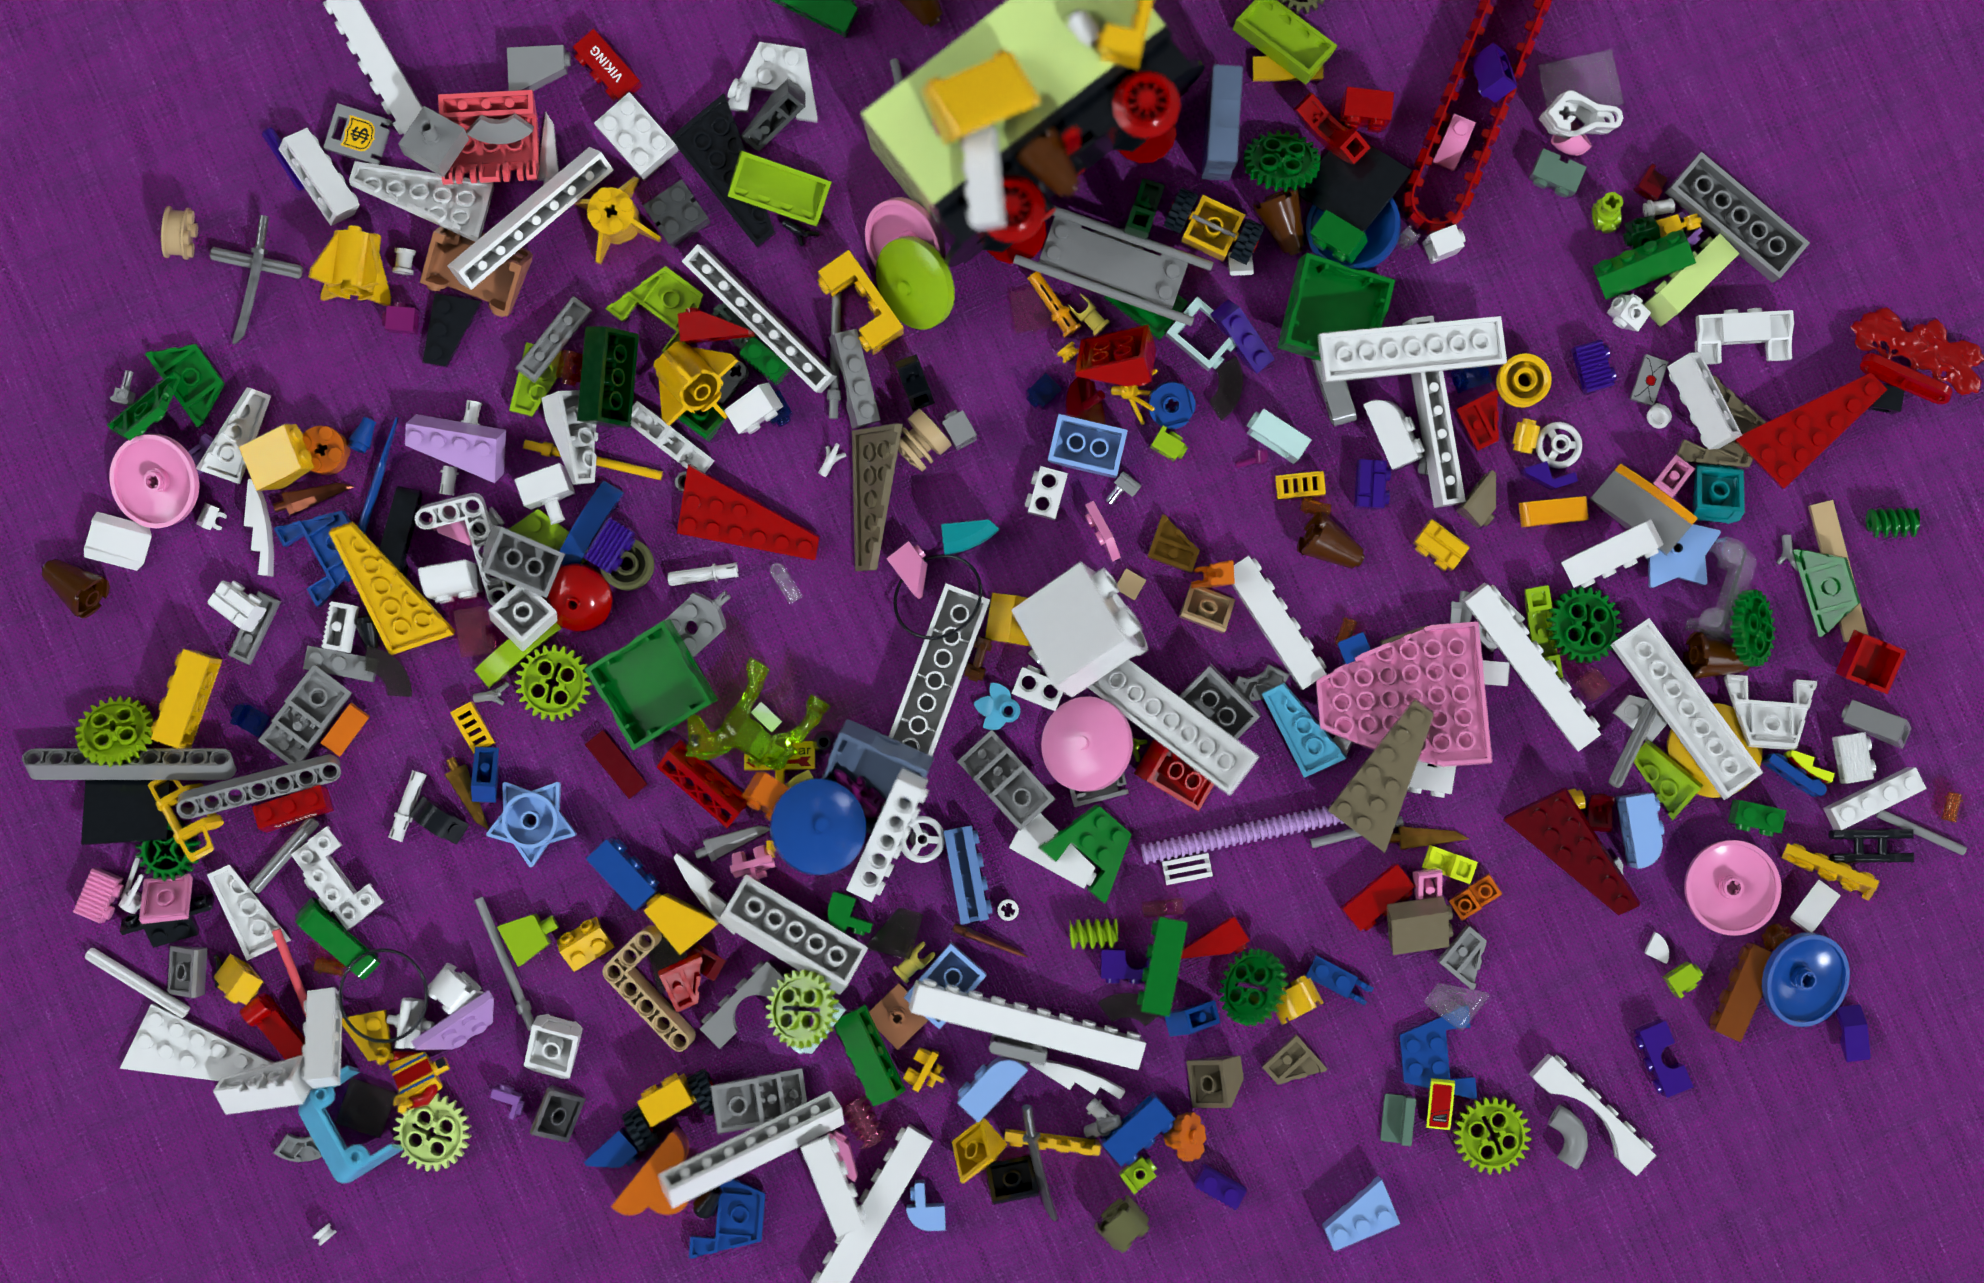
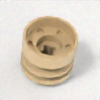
M918 409L908 418L913 429L908 431L902 426L901 433L904 437L900 438L898 452L910 465L923 472L926 466L920 460L922 457L932 464L933 459L928 452L932 449L941 455L952 444L921 409Z

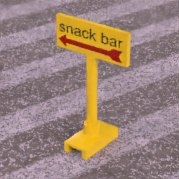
M813 741L744 742V771L774 770L775 779L785 785L786 770H815ZM772 840L766 841L768 854L775 858L776 849Z

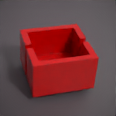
M1347 87L1341 97L1339 122L1352 130H1357L1358 127L1367 128V131L1374 133L1385 130L1392 117L1394 92Z
M1853 630L1835 673L1888 694L1906 654V650Z

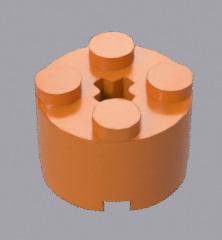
M315 426L303 433V441L306 449L311 454L314 466L310 471L321 475H334L344 469L351 452L348 447L349 442L344 435L327 426ZM323 446L328 448L325 450V455L320 454Z

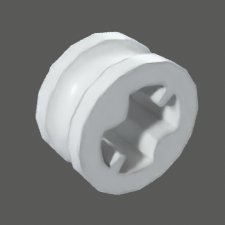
M735 78L730 86L727 97L730 99L734 97L737 102H740L747 83H740L739 79Z
M1005 899L999 903L998 914L1001 919L1011 921L1017 917L1019 908L1015 901ZM1006 903L1012 904V909L1015 910L1014 914L1010 913L1009 917L1004 916L1005 912L1001 910L1003 905L1006 907Z
M330 1223L313 1236V1239L319 1240V1246L337 1232L330 1228Z

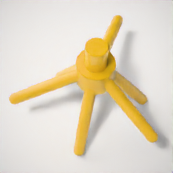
M1153 369L1152 376L1158 372L1157 369ZM1136 385L1129 387L1112 386V395H1121L1123 399H1129L1140 424L1144 425L1145 421L1136 402L1151 411H1154L1155 408L1137 397V395L1149 396L1151 391L1138 390Z

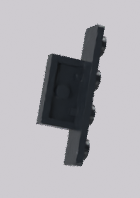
M211 893L207 895L201 894L190 899L188 919L141 924L139 921L140 914H131L122 919L120 933L125 935L144 929L153 948L199 935V928L193 915L212 910L215 897Z

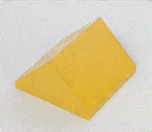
M992 593L985 637L992 641L1031 647L1011 611L1028 598Z
M982 1118L979 1123L973 1124L952 1141L961 1183H965L994 1161L1008 1145L985 1118Z

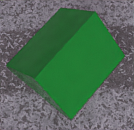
M714 407L704 412L693 410L695 413L686 410L677 418L708 442H710L726 420Z

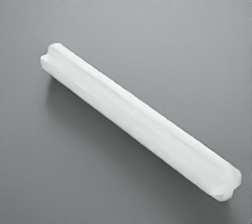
M90 948L87 951L85 959L180 1018L188 1014L190 1007L99 950Z

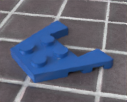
M342 510L273 528L284 547L290 546L305 536L322 566L326 576L306 588L316 607L323 606L349 574L329 534L332 528L351 522L347 513Z
M1462 1006L1455 1011L1441 1015L1439 1018L1399 1034L1404 1083L1430 1089L1431 1078L1454 1080L1455 1095L1477 1099L1474 1076L1450 1078L1446 1030L1471 1028L1469 1006Z
M736 1179L719 1185L722 1189V1194L718 1201L715 1237L691 1235L689 1258L693 1259L698 1256L761 1242L766 1192Z

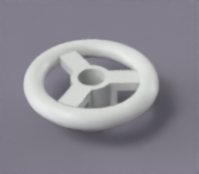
M1564 422L1550 423L1539 432L1536 452L1542 462L1547 461L1549 467L1557 469L1566 468L1574 464L1580 457L1582 439L1573 426ZM1554 429L1568 431L1573 436L1574 441H1571L1567 435H1557ZM1546 434H1548L1552 441V451L1548 457L1545 455L1542 446ZM1557 441H1561L1563 443L1562 449H1559L1556 446ZM1569 449H1575L1569 459L1561 462L1555 461L1558 454H1563Z
M917 816L915 822L910 821L908 824L913 829L910 834V842L913 845L912 849H908L906 841L901 839L899 845L903 846L901 851L908 859L917 863H926L934 860L942 852L945 845L944 830L935 819L928 816ZM919 823H927L933 826L938 836H930L926 830L920 828ZM920 835H924L925 837L922 843L918 842V837ZM928 843L937 844L935 850L925 856L917 855L920 849Z

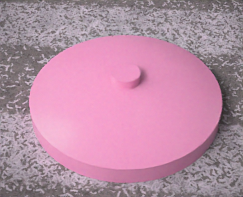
M902 197L890 198L878 204L870 212L865 226V242L875 267L878 256L884 246L903 236H914L925 240L945 260L946 249L941 230L931 214L917 202Z
M151 433L136 436L131 441H126L118 449L110 467V487L117 505L128 518L145 527L163 528L177 524L192 511L199 494V475L191 455L179 442L162 434Z
M1087 696L1071 699L1059 706L1048 719L1041 741L1042 757L1046 768L1053 778L1067 788L1083 792L1101 790L1114 783L1127 768L1133 750L1132 731L1124 714L1115 705L1106 700Z
M1725 840L1707 846L1695 856L1686 872L1684 892L1691 913L1702 925L1717 933L1736 936L1751 933L1770 920L1779 905L1781 880L1774 862L1762 849L1744 841Z

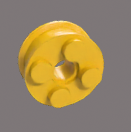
M1527 353L1518 354L1507 360V363L1500 367L1496 377V387L1499 395L1506 403L1514 407H1529L1541 401L1549 392L1552 381L1551 372L1547 364L1538 356ZM1520 375L1528 377V386H1522L1519 383L1518 378Z

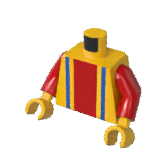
M383 1046L378 1047L375 1055L384 1056L377 1058V1064L384 1065L387 1060L391 1062L388 1065L400 1095L395 1097L393 1105H399L398 1112L401 1114L405 1113L408 1107L412 1110L429 1105L437 1092L442 1088L438 1075L450 1069L444 1056L433 1062L425 1052H390L388 1048Z

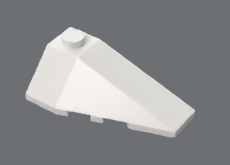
M580 390L557 391L541 398L546 423L572 484L594 483L597 458L594 448L595 441H598L596 425L577 421Z

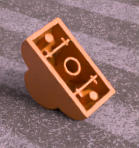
M678 1126L674 1128L611 1208L623 1215H636L643 1212L647 1207H650L659 1214L671 1215L678 1213L688 1204L689 1201H686L672 1208L662 1191L658 1175L686 1160L689 1152V1141L682 1129Z

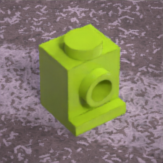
M1163 425L1150 448L1173 462L1177 457L1182 459L1188 449L1185 443L1181 441L1183 438L1172 431L1169 434L1166 433L1167 427Z
M1685 961L1662 976L1673 995L1681 999L1684 997L1683 991L1686 993L1698 986L1697 982L1701 980L1703 974L1696 964L1692 965V963Z
M1140 1155L1134 1162L1119 1171V1175L1133 1194H1136L1138 1190L1157 1177L1154 1172L1157 1168L1149 1157L1145 1160ZM1138 1170L1144 1171L1145 1174L1142 1178L1136 1177Z

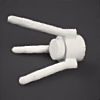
M135 858L125 889L120 896L122 899L118 904L120 908L132 914H136L141 906L142 894L137 892L143 879L142 874L138 876L133 888L130 889L140 858Z

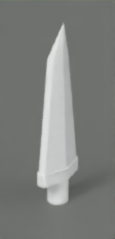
M546 112L538 181H544V184L559 173L554 124Z

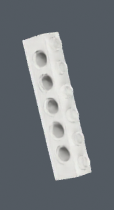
M902 768L850 880L847 891L870 902L873 901L876 894L881 895L886 885L882 880L884 876L889 878L894 864L891 863L892 858L898 859L903 848L899 843L901 839L906 841L912 829L908 824L910 821L915 822L920 809L917 808L918 802L924 803L929 790L925 789L929 781L928 779Z

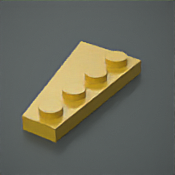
M1787 844L1781 857L1807 871L1817 870V874L1827 881H1839L1842 884V888L1849 892L1853 890L1862 892L1861 898L1868 901L1879 884V880H1876L1872 874L1867 872L1859 873L1852 870L1850 865L1838 862V864L1832 862L1821 853H1810L1799 844Z
M1005 1129L1004 1140L1009 1142V1146L1022 1147L1023 1144L1028 1145V1142H1023L1026 1131ZM1040 1133L1041 1137L1038 1139L1039 1150L1052 1148L1058 1152L1069 1153L1071 1151L1082 1155L1100 1156L1101 1145L1097 1139L1090 1140L1089 1138Z

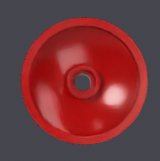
M567 564L559 567L547 598L542 596L557 611L558 621L556 623L571 631L580 632L592 630L601 625L608 617L613 603L612 591L605 578L597 570L583 564ZM570 601H575L577 606H572Z

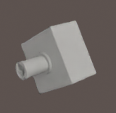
M424 106L398 145L405 156L444 177L469 138L463 127Z

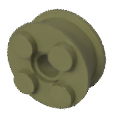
M636 540L629 551L625 550L621 556V559L631 558L633 560V566L630 570L625 571L620 566L616 572L612 570L611 573H608L601 569L605 580L618 589L627 591L639 589L652 577L654 571L653 555L645 544Z

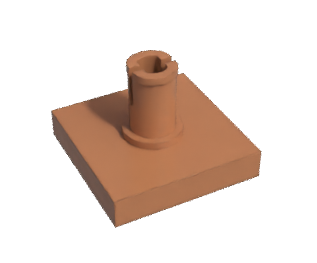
M900 983L869 1011L876 1028L897 1050L928 1021L923 1015L911 1013L908 1008L909 1002L904 999L908 991Z

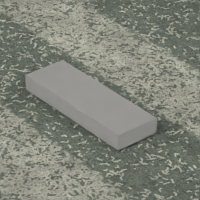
M260 591L257 592L256 596L262 600L260 604L266 608L265 614L258 620L259 623L252 632L239 630L228 653L229 656L248 665L252 664L281 601Z

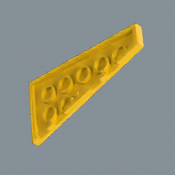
M353 522L332 528L329 531L389 655L454 635L455 629Z

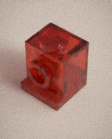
M562 350L555 377L563 379V384L576 387V383L581 382L583 354ZM574 365H576L575 374L572 372Z

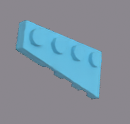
M1285 683L1262 693L1304 778L1347 758V755L1330 735L1320 729L1318 721Z

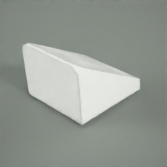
M1232 252L1228 253V270L1231 276L1254 274L1252 255L1247 265L1230 258Z

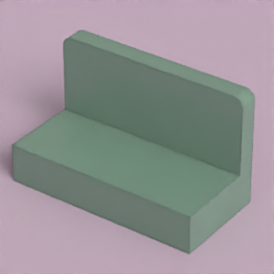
M1384 1094L1380 1133L1381 1141L1396 1142L1402 1146H1412L1416 1098L1408 1095Z

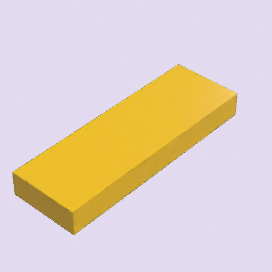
M1268 56L1252 57L1253 82L1300 81ZM1323 66L1310 81L1323 80Z

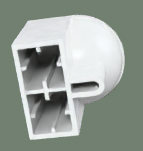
M1080 562L1011 610L1053 686L1071 697H1074L1128 659L1136 655L1140 656L1148 650V645L1138 619L1117 594L1120 591L1119 587L1105 568L1095 572Z

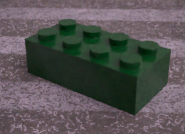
M607 326L585 327L577 421L606 427L631 428L639 334Z

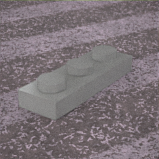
M307 646L303 669L310 670L315 664L328 674L374 682L379 659Z

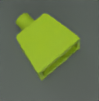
M535 913L502 924L497 928L519 967L552 943L548 933L558 929L559 926L553 915L541 921L538 914Z

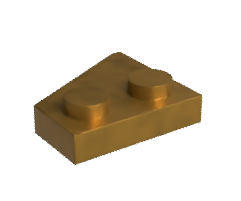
M1162 514L1147 558L1192 573L1200 550L1185 537L1180 529L1174 526L1166 515Z

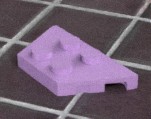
M489 990L412 1040L414 1048L416 1050L454 1049L463 1046L474 1035L484 1032L493 1023L494 998Z

